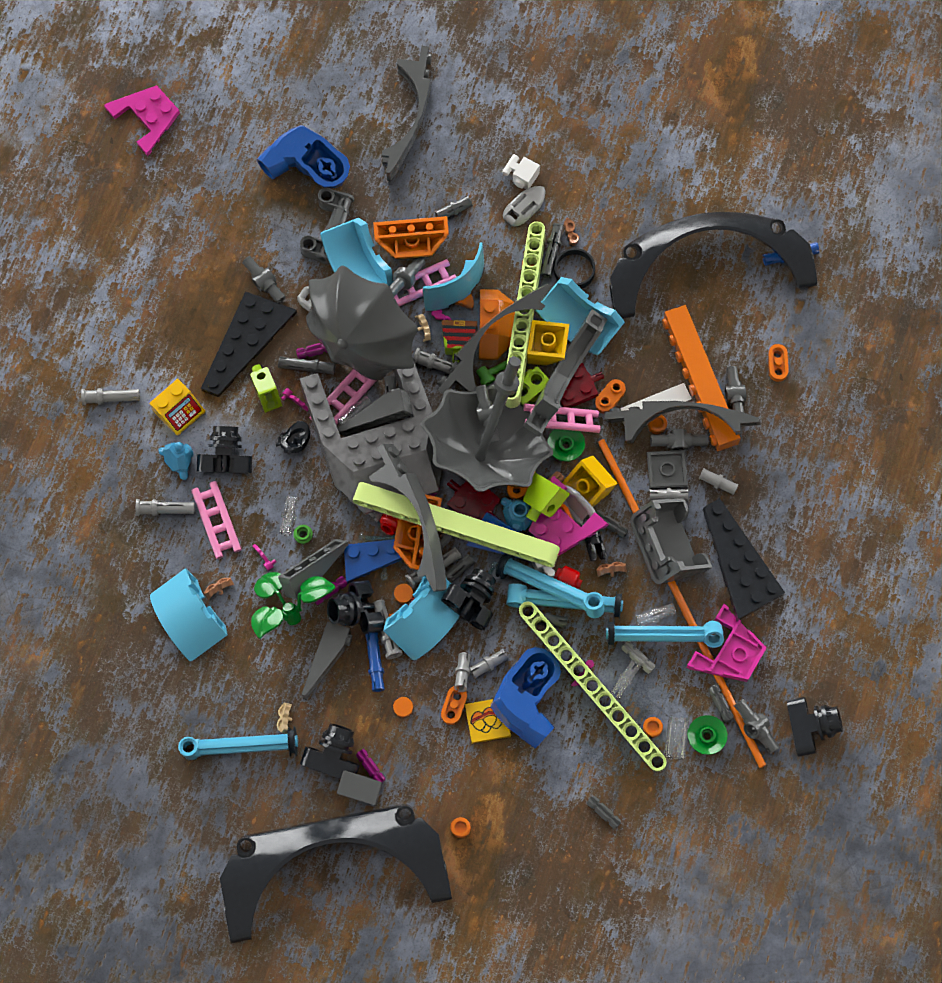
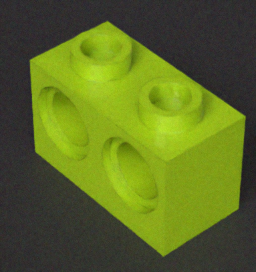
M538 366L533 370L529 369L525 373L522 391L527 394L521 396L520 404L523 406L524 404H534L549 380ZM537 379L540 380L541 383L536 385L533 384L532 381Z

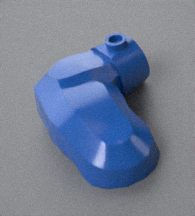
M304 125L292 128L279 136L257 158V163L261 169L273 180L288 171L289 168L296 167L300 172L311 177L319 186L330 189L341 186L347 179L350 169L348 158L344 154L339 152L324 137Z
M537 647L526 650L518 662L506 673L491 703V709L497 718L508 729L517 734L519 738L535 749L555 728L542 712H538L536 705L544 697L547 689L559 680L561 674L559 661L546 649Z

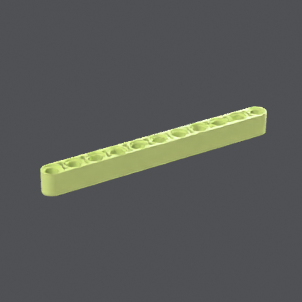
M533 222L528 228L517 300L538 289L546 240L545 226L541 222ZM533 309L515 311L507 363L512 356H516L521 360L516 375L520 385L517 392L512 394L515 397H508L505 404L508 408H515L521 402L530 330L535 311Z
M359 482L352 500L355 504L422 526L417 511L405 495ZM429 504L436 529L439 532L547 567H554L560 547L553 543Z
M532 602L522 603L519 613L523 620L647 765L656 772L664 770L667 762L661 751ZM526 607H532L534 609V612L531 616H525L523 614V611ZM543 621L546 623L547 626L544 631L536 630L538 622ZM553 636L559 638V643L556 646L549 645V639ZM563 652H571V660L563 661L561 658ZM576 667H584L585 673L582 676H576L574 674ZM595 681L598 683V688L595 691H589L587 684ZM604 696H608L611 699V703L607 707L600 704V699ZM617 711L624 714V719L620 722L613 720V714ZM630 726L637 729V734L634 737L626 735V729ZM648 742L650 750L645 753L639 750L640 743ZM655 757H661L664 763L662 767L655 768L652 765V760Z

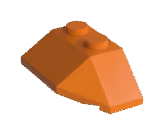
M447 216L373 222L375 241L394 259L433 256L449 235Z
M480 289L479 329L514 302L499 290ZM515 312L498 319L485 331L479 341V360H498L509 349Z
M425 494L429 504L441 507L442 498ZM398 518L393 549L410 569L418 570L420 567L424 549L423 530L420 525Z

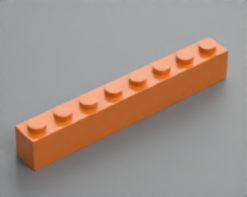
M686 305L665 311L662 324L665 330L668 329L670 334L668 336L671 346H675L677 351L675 352L676 359L683 366L682 373L684 378L688 379L690 383L689 391L692 396L695 395L697 400L695 403L711 404L729 409ZM698 410L704 417L702 419L704 428L710 432L709 439L711 445L715 446L717 451L739 444L740 435H736L728 424L713 414Z

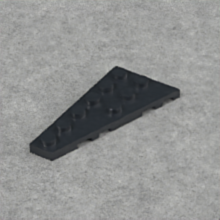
M245 291L202 384L201 390L220 397L234 382L237 375L247 368L249 362L255 359L273 340L275 334L285 327L288 320L297 314V310Z
M719 498L703 508V513L708 529L711 531L713 546L718 554L719 566L725 586L730 594V602L734 607L737 622L781 597L785 591Z

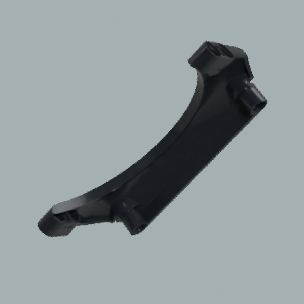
M400 804L242 836L237 843L238 855H231L220 877L231 944L252 940V925L256 906L262 892L272 877L294 857L307 850L326 844L359 843L383 850L403 862L418 877L432 903L451 900L452 895L439 834L422 817L415 819L414 810L410 805ZM408 809L411 815L409 818L403 819L399 815L400 811ZM244 840L249 841L252 848L250 850L242 849L241 842Z

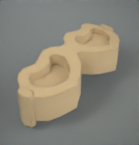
M423 314L415 316L421 327H418V331L423 330L424 332L423 342L431 340L430 328Z
M283 703L278 710L280 718L277 722V728L284 734H288V721H292V718L288 717L292 704Z

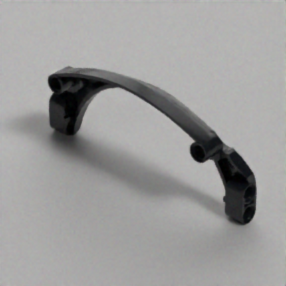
M708 212L683 217L654 228L623 247L621 251L622 258L618 259L610 276L612 306L622 319L634 317L638 291L651 264L666 248L694 233L709 230H728L746 234L761 241L776 252L785 262L796 281L798 289L817 286V274L811 246L794 229L786 232L784 222L779 219L740 212ZM774 223L779 225L780 230L778 233L772 231ZM627 248L634 249L635 255L633 258L626 255Z

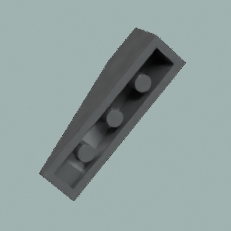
M400 388L392 389L389 393L382 395L337 428L339 434L348 437L413 415L409 393Z
M335 539L279 575L278 578L285 597L298 600V593L302 592L300 589L301 584L311 577H322L348 546V542Z
M327 621L301 694L303 699L307 700L344 653L346 646H350L353 638L350 628Z

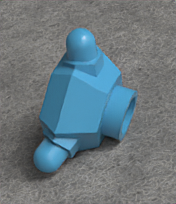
M173 442L159 448V454L164 456V461L170 469L179 473L182 480H186L188 478V467L194 455L192 448L188 444Z
M506 497L501 499V504L504 506L502 511L506 524L519 532L525 531L532 524V520L526 517L531 506L520 499L509 500Z

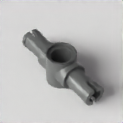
M251 256L246 257L242 264L252 274V282L261 292L269 293L276 303L280 304L283 302L286 296L276 286V278L268 268L260 267Z
M729 366L726 368L728 379L727 386H725L726 402L730 403L732 410L744 412L743 405L747 399L746 388L739 381L737 367Z
M486 385L475 387L479 401L478 408L476 409L480 424H483V427L486 428L493 402L490 401ZM497 427L491 443L500 441Z
M673 429L667 435L650 436L651 447L667 446V448H671V451H687L691 446H708L709 443L708 434L691 435V433H687L686 429Z
M744 698L738 701L734 707L744 719V732L752 739L760 740L769 754L776 751L780 746L769 733L768 727L770 723L768 718L763 714L753 712Z

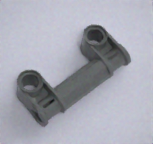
M322 188L318 192L320 208L332 212L326 230L346 223L350 213L349 207L354 202L352 195L330 188ZM329 197L330 200L324 201L323 198ZM309 235L302 237L300 240V250L304 257L323 264H330L321 239ZM306 245H312V246H313V247L310 248V249H306V248H305Z

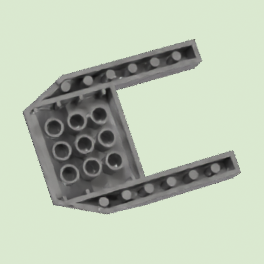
M415 364L411 369L394 370L400 389L409 393L413 415L410 416L411 418L344 438L340 437L318 373L300 378L301 390L334 485L353 504L355 503L352 500L359 482L404 495L393 486L381 482H371L369 478L370 475L385 465L377 449L382 444H394L399 451L402 462L407 467V472L416 473L424 494L431 495L439 491L442 470L433 464V446L428 434L421 426V421L433 412ZM357 505L365 515L372 512H376L374 510Z

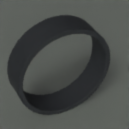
M570 248L563 251L555 261L554 274L556 280L558 281L561 278L557 272V265L561 259L568 255H580L585 257L593 268L591 276L586 281L576 283L581 289L585 288L592 282L595 275L593 257L587 251L579 248Z

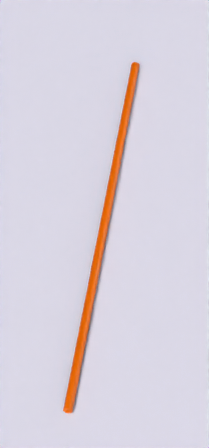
M605 439L598 441V444L634 514L639 510V507ZM668 582L688 626H697L676 582ZM697 642L702 654L714 661L708 646L703 642ZM713 675L759 768L766 766L754 739L748 737L744 732V719L734 707L736 702L724 678Z

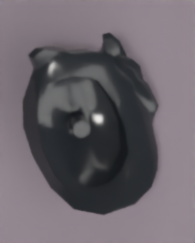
M304 421L294 423L287 432L280 434L276 447L281 446L284 449V453L289 455L302 451L310 439L311 431L308 424Z

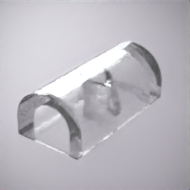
M668 718L665 757L676 760L685 759L689 718Z

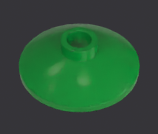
M554 429L548 436L547 443L553 449L552 456L557 460L564 462L576 460L585 449V439L580 431ZM568 444L569 448H563L562 445Z
M711 715L696 718L690 724L687 734L691 747L704 755L718 753L725 746L728 737L724 723ZM705 733L710 735L711 738L709 740L704 739L703 735Z

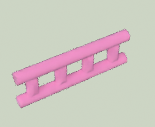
M445 259L420 270L415 275V279L422 278L425 286H433L451 281L456 278V275H448L445 268L450 266V264ZM439 271L443 280L433 284L428 275ZM413 286L407 290L409 295L400 299L396 295L394 298L398 306L400 307L423 297V288L416 291Z
M353 369L327 397L329 406L332 405L339 410L334 417L336 426L377 380L366 378ZM355 378L364 383L357 392L349 386ZM343 391L352 397L345 405L337 400V397Z
M524 404L523 410L531 413L535 405ZM560 407L545 428L600 433V425L593 424V418H598L599 411ZM556 414L567 415V422H557ZM575 416L585 417L586 424L575 423Z
M213 481L209 484L210 490L200 493L199 488H194L191 491L216 559L223 558L222 551L233 547L234 552L237 553L242 549L216 481ZM214 496L217 506L206 510L203 500ZM220 513L223 523L213 527L209 517ZM226 530L230 540L219 544L216 534Z

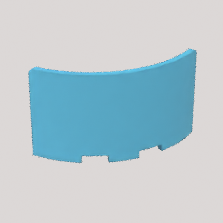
M356 218L321 232L323 247L334 273L340 266H345L358 276L369 281L385 283L389 286L393 283L392 269L384 262L380 255H375L372 249L375 245L372 241L368 224L365 221Z
M482 242L479 244L475 259L465 261L464 269L458 277L443 284L423 287L425 311L448 308L449 305L464 300L471 294L472 289L479 283L484 270Z
M561 277L541 301L545 307L542 310L535 311L546 322L569 324V342L573 340L592 309L605 317L607 321L603 330L588 351L594 355H599L625 322L616 310L606 307L599 302L594 304L588 300L589 295L573 279Z
M185 568L151 593L150 600L160 623L171 640L189 661H193L226 637L227 630L226 625L216 615L211 606H205L202 601L205 597L198 580Z
M426 576L422 578L414 592V600L409 605L405 603L398 611L388 617L383 629L412 660H417L431 650L449 632L459 618L456 612L441 601L445 591L433 592ZM446 579V584L448 588L449 584L451 583Z

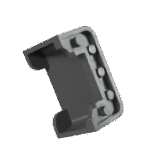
M684 498L652 500L636 511L631 517V527L651 577L657 584H664L704 573L712 568L706 554L699 553L694 555L681 522L687 518L689 513Z

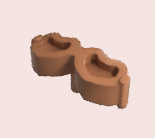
M566 218L563 226L565 233L568 234L569 245L576 246L579 236L573 232L575 223Z
M622 562L602 564L596 570L597 577L606 573H610V576L614 577V572H627L626 564Z
M221 578L216 584L209 585L204 594L209 600L218 591L222 595L224 593L222 589L234 585L231 578Z

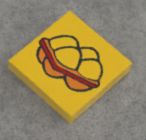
M493 699L465 704L472 744L511 737L510 729L497 718L491 709Z

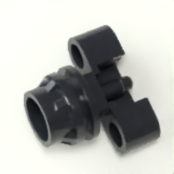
M213 426V433L210 435V440L213 441V444H208V447H215V455L197 454V471L252 473V456L235 455V448H242V445H238V442H241L238 427Z
M476 568L470 575L465 577L460 587L455 584H449L441 601L475 628L485 630L493 613L482 604L491 601L496 579L488 572Z
M368 580L351 582L348 592L329 599L327 615L332 624L355 626L359 622L364 634L383 631L385 625L381 612H372L375 604L368 601V598L374 593Z
M805 697L787 700L798 757L817 753L814 735L819 734L823 741L825 740V735L828 738H832L837 733L843 732L842 720L837 706L829 707L822 705L820 710L818 706H814V714H809Z
M330 723L328 729L322 734L324 740H319V744L325 747L324 751L305 746L300 764L341 779L343 771L357 774L360 765L343 759L344 753L352 754L353 752L349 747L354 746L353 735L355 731Z

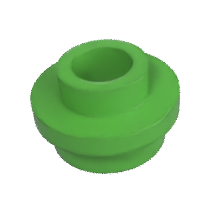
M299 525L295 528L293 536L298 543L306 544L312 539L313 532L309 526ZM302 532L307 533L306 537H300V534Z

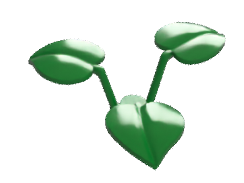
M277 572L264 574L255 584L254 590L256 595L260 598H270L276 593L283 604V609L281 611L276 607L269 608L266 606L258 609L251 619L255 634L261 639L265 634L278 627L282 623L283 618L289 625L298 624L302 619L300 614L302 611L301 600L304 603L315 602L336 589L335 585L320 576H314L305 580L300 586L302 592L298 593L296 606L291 602L286 603L279 592L282 586L278 576L281 574Z

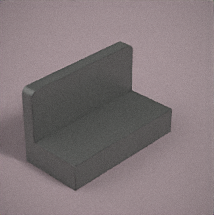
M343 771L337 794L377 806L382 782Z

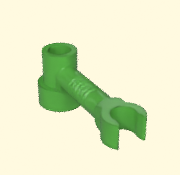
M507 360L490 369H487L486 366L480 367L476 373L481 379V385H486L487 387L495 381L494 375L506 369Z

